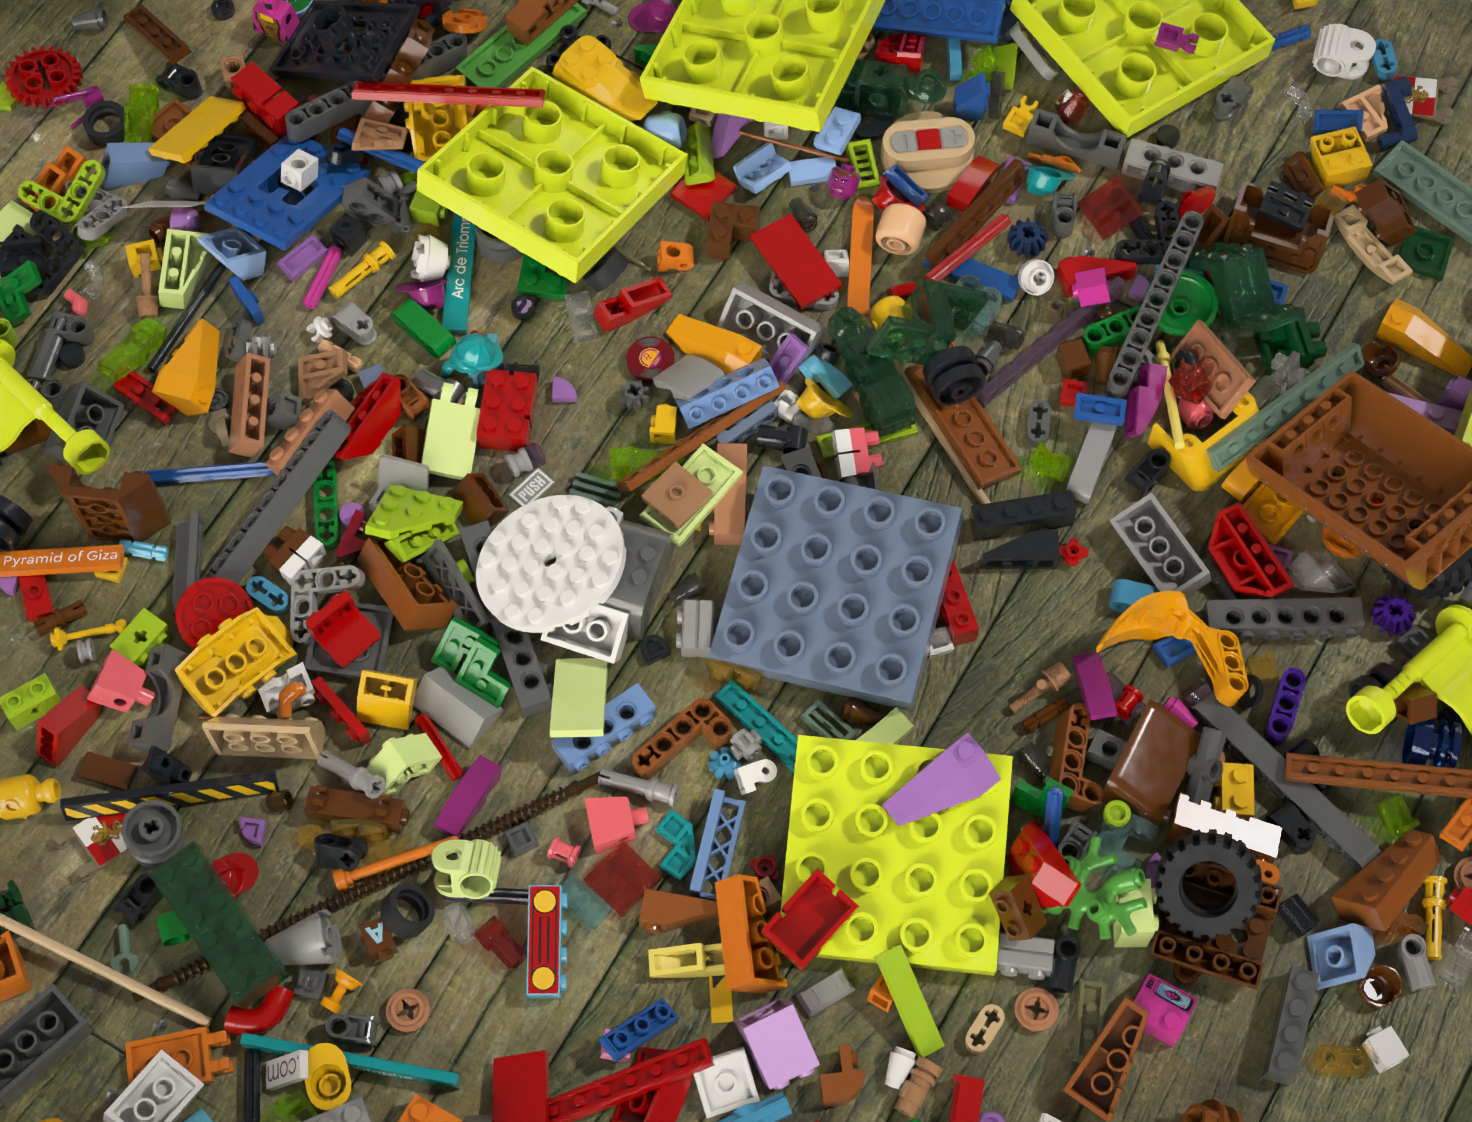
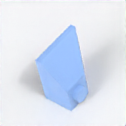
M236 226L198 237V242L243 281L264 275L267 251L241 228Z
M1352 923L1307 936L1312 972L1319 973L1317 990L1366 977L1376 955L1371 928Z

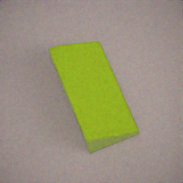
M1017 43L993 49L990 88L1013 90Z

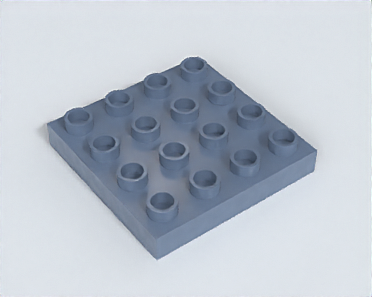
M763 465L709 653L712 664L913 712L964 519L962 508Z

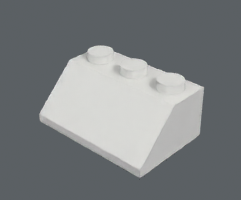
M598 604L588 612L590 615L574 625L568 623L555 627V631L542 633L541 640L614 664L621 659L628 635L629 613Z

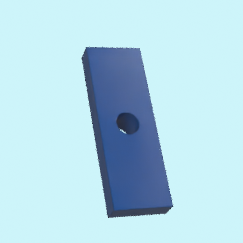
M661 998L603 1035L599 1042L612 1059L618 1062L675 1025L680 1018L664 998Z

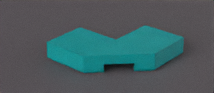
M671 809L655 828L656 833L674 845V848L659 864V867L681 883L694 868L697 861L693 824Z

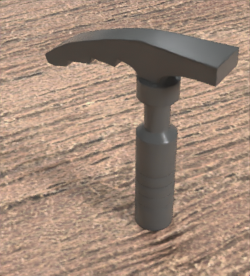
M417 181L407 184L394 195L399 199V203H402L400 215L401 230L403 232L411 230L410 208L408 206L409 193L417 188Z

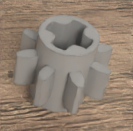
M254 334L252 335V340L246 342V353L263 356L271 360V355L277 353V341H271V335Z
M741 729L730 740L732 743L730 747L732 750L730 752L738 761L742 757L750 761L761 752L762 747L759 744L762 743V738L754 729L750 732Z

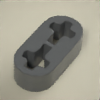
M237 317L233 321L224 353L226 358L238 363L246 354V342H249L252 322L242 317Z
M1036 400L1029 407L1026 440L1028 444L1034 447H1041L1048 440L1051 407L1046 401ZM1037 409L1042 410L1041 420L1037 419ZM1036 427L1040 428V438H1035Z

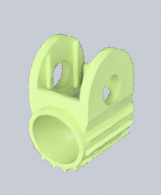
M481 839L472 841L448 840L437 845L432 852V863L439 870L434 878L437 891L448 897H466L470 899L488 897L496 888L502 858L500 857L501 852L497 850L498 847H495L492 842ZM451 853H458V859L449 860L446 856Z

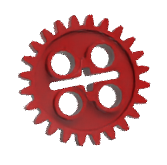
M41 45L40 50L31 47L32 52L28 53L23 50L24 56L15 55L16 62L9 61L10 68H5L7 75H4L8 92H10L12 98L16 97L17 103L24 101L25 107L32 103L34 109H37L39 105H43V108L47 109L48 104H52L55 108L56 102L53 101L54 97L79 91L78 86H82L81 79H83L80 62H77L76 56L71 57L70 51L63 53L62 47L54 51L53 45L48 50H45L43 45ZM37 64L42 65L50 90H46Z

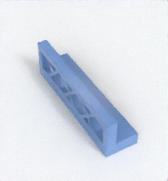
M714 788L690 885V897L717 901L715 894L702 892L704 883L712 878L720 881L718 875L722 872L721 880L728 878L746 801L725 797L724 790ZM724 804L739 807L737 816L727 821L722 814ZM721 819L723 824L719 826V822ZM733 823H735L734 829H732L730 826ZM727 828L732 837L729 842L721 846L716 839V834ZM714 843H715L717 849H715L714 851H712V850H713ZM729 847L728 854H726L724 850ZM721 853L726 862L723 867L715 871L710 864V859ZM708 869H709L710 872H711V874H709L708 876H706V875H707V871H708Z

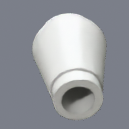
M895 1046L894 1051L890 1052L885 1085L897 1090L901 1089L916 1062L914 1061L915 1053Z

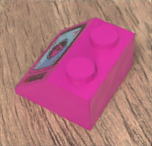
M1148 973L1135 998L1137 1002L1149 1009V1016L1143 1031L1171 1047H1174L1198 1001L1195 997L1151 973Z

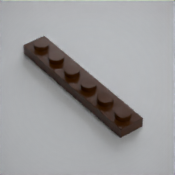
M1014 158L928 249L926 256L931 269L972 238L1024 183L1027 175L1022 161Z

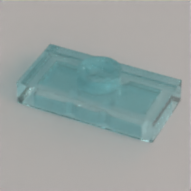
M572 874L562 884L563 893H568V908L592 929L595 930L613 911L610 905L575 875Z

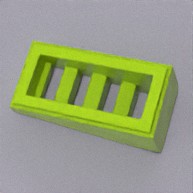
M870 139L848 143L845 149L847 157L850 159L849 164L856 167L854 172L858 173L860 177L873 176L872 180L861 181L860 179L857 189L880 185L881 181ZM865 151L864 155L855 156V153ZM868 160L867 163L857 164V161ZM870 167V171L859 173V169Z

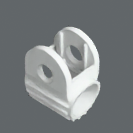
M1343 24L1324 26L1323 29H1320L1312 60V63H1314L1313 67L1327 76L1358 79L1368 70L1369 60L1373 57L1376 50L1375 40L1367 32L1350 28ZM1356 42L1362 44V50L1357 47H1354Z

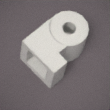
M763 759L733 770L741 795L755 791L754 783L765 784L772 781L777 774V767L774 762Z

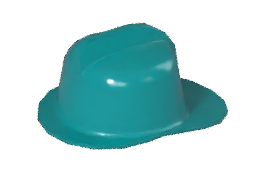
M1025 164L1029 168L1026 180L1028 191L1039 196L1052 194L1063 180L1076 178L1073 173L1054 167Z

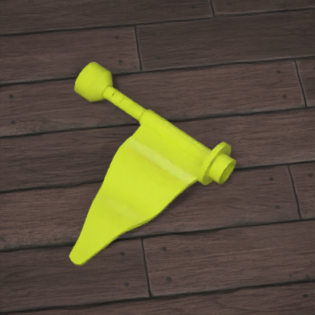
M0 339V452L10 447L24 427L37 418L43 420L66 442L63 451L64 459L78 473L86 475L100 469L109 457V445L93 430L86 429L76 432L53 410L52 404L13 368L16 358L15 350L7 341Z
M1450 605L1444 608L1438 614L1435 621L1438 636L1403 666L1402 671L1382 689L1376 686H1365L1349 699L1346 712L1351 723L1364 733H1379L1395 718L1396 707L1394 700L1411 684L1420 682L1422 686L1436 692L1439 700L1445 702L1458 713L1472 735V609L1462 605Z

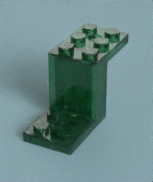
M1225 241L1211 244V248L1207 250L1197 249L1191 252L1185 268L1211 271L1223 327L1265 333L1306 317L1303 307H1295L1292 303L1280 305L1279 302L1274 301L1263 247H1253V244L1239 245L1238 242L1225 244Z
M923 278L902 306L903 318L889 315L867 344V354L924 366L935 354L948 349L957 337L955 328L961 330L968 328L989 301L988 293Z

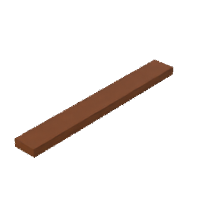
M777 381L779 388L716 416L616 483L619 490L633 491L672 465L675 461L683 458L786 389L783 381Z
M1286 753L1284 781L1472 798V770Z

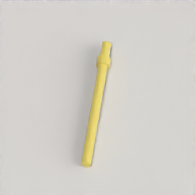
M1158 340L1155 342L1157 352L1155 360L1158 365L1168 366L1164 393L1174 445L1176 449H1182L1185 447L1170 371L1171 358L1170 354L1166 351L1165 342Z

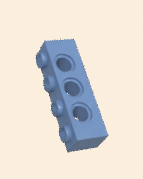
M764 357L722 376L690 400L675 398V401L686 425L690 429L779 388L770 364Z
M636 683L606 704L604 727L612 728L610 733L596 737H556L551 741L553 751L570 774L576 770L581 771L590 764V760L598 755L600 757L604 756L612 749L614 744L629 739L633 735V731L641 726L646 727L654 721L655 716H657L656 706L641 686ZM625 712L634 714L630 719H623L621 717ZM582 741L591 743L589 747L584 749L578 747V744Z

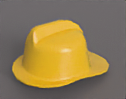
M805 379L807 388L797 399V405L809 417L821 420L828 418L834 413H838L844 417L851 418L852 413L846 405L838 399L834 400L829 393L824 391L813 380Z
M319 1043L308 1050L309 1078L305 1080L307 1094L311 1103L325 1111L343 1105L351 1093V1078L343 1052L336 1045L330 1043Z

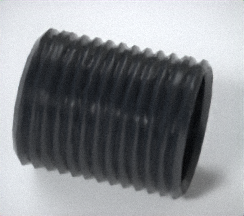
M1296 893L1278 907L1277 915L1294 932L1293 934L1300 938L1312 930L1320 922V919L1314 915L1311 908Z

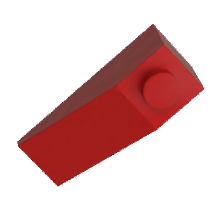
M1082 255L1074 258L1066 257L1058 262L1056 276L1065 297L1068 298L1074 296L1072 284L1076 283L1075 273L1104 268L1108 286L1134 279L1137 265L1135 262Z

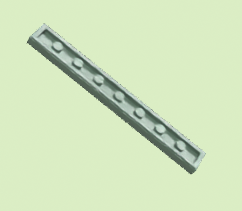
M1350 344L1209 447L1206 451L1213 470L1220 472L1290 421L1349 371L1353 370L1356 372L1362 368L1365 362L1359 344Z

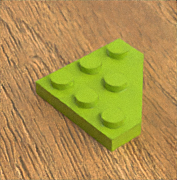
M390 484L367 522L365 534L390 540L398 538L399 533L411 530L414 534L430 530L434 524L442 522L445 526L454 524L463 509V501L430 494L426 491L405 488L402 485Z

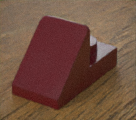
M355 510L335 553V558L343 559L361 552L366 541L356 536L357 534H363L368 522L364 519L366 516L364 512Z

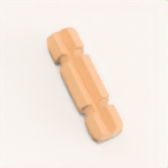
M322 340L318 346L319 353L341 348L337 345L332 346L333 343L328 340ZM347 352L348 369L358 372L363 365L362 360L356 356H351L352 354Z

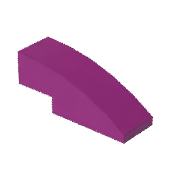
M1149 363L1139 367L1137 387L1130 389L1127 393L1124 439L1140 436L1150 423L1162 398L1168 366Z
M1092 652L1072 656L1074 675L1079 684L1080 696L1090 719L1095 720L1117 716L1113 694L1099 653Z
M479 755L451 794L434 823V827L450 836L459 837L483 807L486 797L501 779L502 767Z

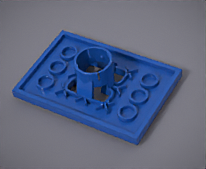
M286 134L205 202V210L286 251L343 200L345 185L363 177L369 178L370 169L359 163L347 165L330 163L325 158L327 147L309 138L301 142H295L290 140ZM298 149L318 158V177L309 184L315 189L307 196L304 194V190L300 192L294 188L279 187L277 177L281 174V163Z

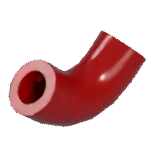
M269 985L265 998L257 1007L249 1009L231 1005L225 1019L224 1030L236 1035H242V1033L259 1035L270 1031L285 1017L295 993L281 986Z

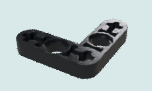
M1171 201L1159 202L1154 212L1158 240H1121L1114 251L1115 259L1135 262L1136 264H1161L1173 236L1166 235L1163 230L1171 229L1176 232L1180 223L1177 206ZM1150 248L1155 252V255L1149 256L1144 253L1143 249Z
M37 211L30 218V227L55 249L38 270L42 283L32 289L31 292L41 298H47L55 291L83 255L85 247L80 239L53 216L45 211ZM42 220L49 225L47 228L42 226ZM61 230L60 238L53 241L54 233ZM60 261V269L57 272H53L54 264Z

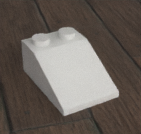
M161 1049L104 1112L102 1122H176L203 1088L204 1083Z

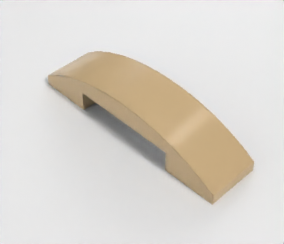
M1354 205L1335 214L1334 221L1348 245L1359 259L1377 276L1390 284H1394L1413 273V270L1398 254L1393 257L1367 228L1368 220Z

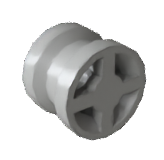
M395 170L389 171L387 176L376 178L378 185L391 194L403 188V184Z
M523 447L518 449L515 454L509 453L505 455L506 463L514 478L520 476V473L523 471L529 472L533 470L531 460Z

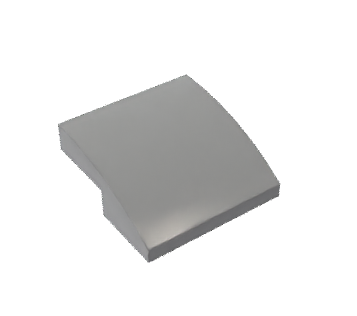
M687 354L654 377L653 382L657 388L670 389L674 398L690 400L724 376V373L711 362L698 356Z

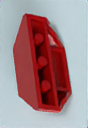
M908 33L890 35L879 41L875 52V59L897 74H903V77H917V75H921L924 65L927 36Z
M382 372L377 380L371 382L360 392L352 403L355 411L346 421L351 426V431L333 455L334 457L346 460L370 455L381 445L382 440L389 430L394 427L401 415V382L398 377Z
M1240 502L1217 513L1207 550L1235 592L1274 597L1294 587V582Z
M1032 819L1022 829L1009 850V876L1028 875L1041 908L1068 907L1082 885L1038 821Z

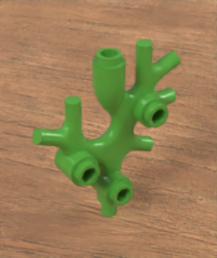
M1091 836L1087 853L1081 860H1077L1072 856L1063 857L1082 886L1068 907L1042 908L1043 913L1058 915L1065 908L1071 910L1068 928L1079 930L1081 918L1087 912L1088 918L1099 924L1100 939L1111 938L1110 926L1115 920H1118L1127 936H1131L1137 932V929L1130 919V914L1147 908V901L1142 897L1116 904L1115 898L1119 894L1138 890L1142 885H1145L1146 878L1144 872L1134 867L1117 872L1109 877L1098 891L1089 892L1086 889L1088 875L1096 869L1118 863L1116 853L1099 856L1098 852L1102 839Z

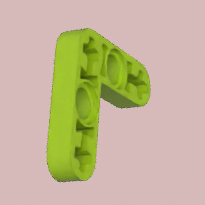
M96 160L84 162L64 198L30 180L20 184L18 195L29 205L45 211L67 225H75L81 220L105 178L106 170ZM90 169H96L97 174H90ZM86 179L87 181H90L91 185H88L83 180ZM80 187H86L87 193L83 198L76 197V192ZM27 190H33L40 196L37 199L32 195H28L26 193ZM49 197H54L55 205L50 209H46L45 201ZM74 200L80 205L77 206L73 204L71 201ZM67 210L74 213L72 217L65 214Z

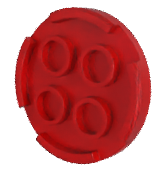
M221 577L204 578L191 584L181 594L175 610L176 627L182 639L190 647L196 649L199 646L197 642L207 634L212 636L218 632V626L226 619L231 618L234 620L239 615L254 609L253 603L245 590L234 581Z

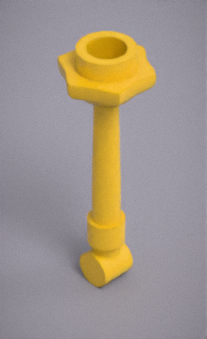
M120 619L116 621V624H105V626L68 634L61 630L60 627H55L54 632H50L52 647H58L60 651L67 644L68 640L106 633L112 634L116 631L121 634L127 627L126 620Z

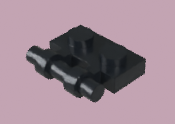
M1271 180L1267 189L1275 192V194L1269 191L1265 193L1257 215L1301 234L1311 212L1310 209L1303 205L1312 208L1315 199L1307 196L1308 193L1303 191L1297 192L1288 188V185L1283 182L1279 184ZM1283 196H1285V197H1287V198H1289V199H1291V200H1294L1295 203L1292 202V201H1290V200H1288V199L1283 198Z

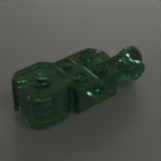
M857 57L832 109L834 107L849 108L855 111L866 112V114H881L901 118L906 114L908 99L924 104L936 103L945 97L947 85L943 78L932 69H924L918 74L912 73L907 65L861 60Z
M842 307L834 312L828 320L827 330L841 347L840 354L845 359L844 368L846 374L855 381V388L859 394L863 415L872 431H878V436L883 437L915 424V421L912 420L916 415L914 397L903 377L895 368L893 359L875 329H869L865 317L853 307Z

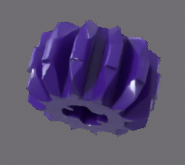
M1397 592L1392 597L1386 593L1381 599H1377L1374 602V608H1372L1370 616L1374 617L1372 625L1380 626L1379 633L1386 630L1389 637L1393 636L1394 633L1402 636L1405 630L1408 631L1412 628V622L1416 619V614L1412 612L1414 604H1406L1407 596L1401 600Z

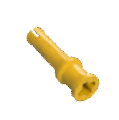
M380 241L376 249L369 254L365 253L363 255V261L332 286H329V291L339 300L341 296L371 272H378L380 266L389 259L393 260L395 258L394 252L384 241Z
M1428 876L1423 882L1425 884V899H1422L1423 908L1426 909L1425 953L1428 960H1441L1442 911L1447 906V901L1444 900V890L1448 879L1442 876ZM1434 888H1436V895H1435V896H1433V894H1434ZM1433 922H1435L1434 942H1432Z

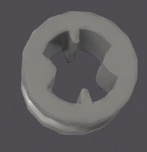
M89 638L86 642L78 640L77 652L80 662L85 663L87 659L95 661V649L92 639Z

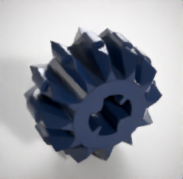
M1029 217L1025 222L1018 219L1016 225H1011L1007 235L1010 251H1016L1017 257L1023 254L1028 259L1031 254L1037 258L1039 252H1044L1046 242H1048L1045 225L1039 226L1038 220L1030 222Z

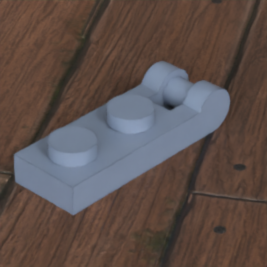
M772 400L766 405H761L746 419L741 418L729 431L723 430L717 434V443H744L758 433L760 424L769 425L777 419L778 407Z

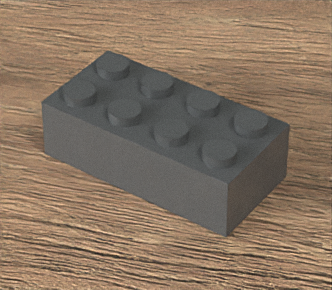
M53 983L0 1028V1102L6 1107L95 1031Z

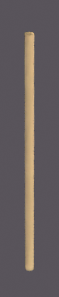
M858 316L894 373L898 375L909 396L980 504L991 503L982 489L978 490L904 374V368L889 345L881 339L879 334L875 333V327L870 323V316Z
M0 913V926L203 1027L210 1025L211 1017Z

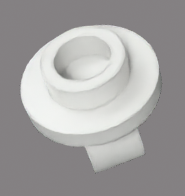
M319 316L314 318L313 323L306 328L310 333L316 332V335L311 338L315 343H321L324 338H330L333 335V326L330 321Z

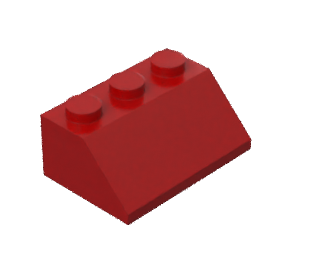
M641 1046L633 1065L671 1050ZM692 1074L617 1104L610 1122H676L694 1075Z

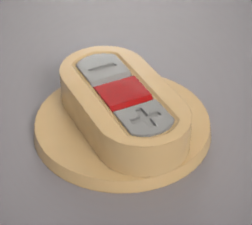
M932 111L911 113L895 121L884 133L880 148L881 162L885 171L897 165L927 194L944 192L952 189L964 170L974 160L975 134L972 127L966 121Z

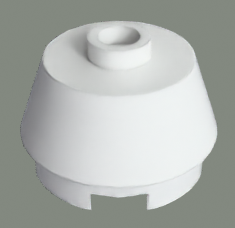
M430 234L427 236L418 235L419 242L415 241L412 254L413 265L416 266V270L411 271V277L420 279L421 282L442 279L445 270L450 265L448 245Z

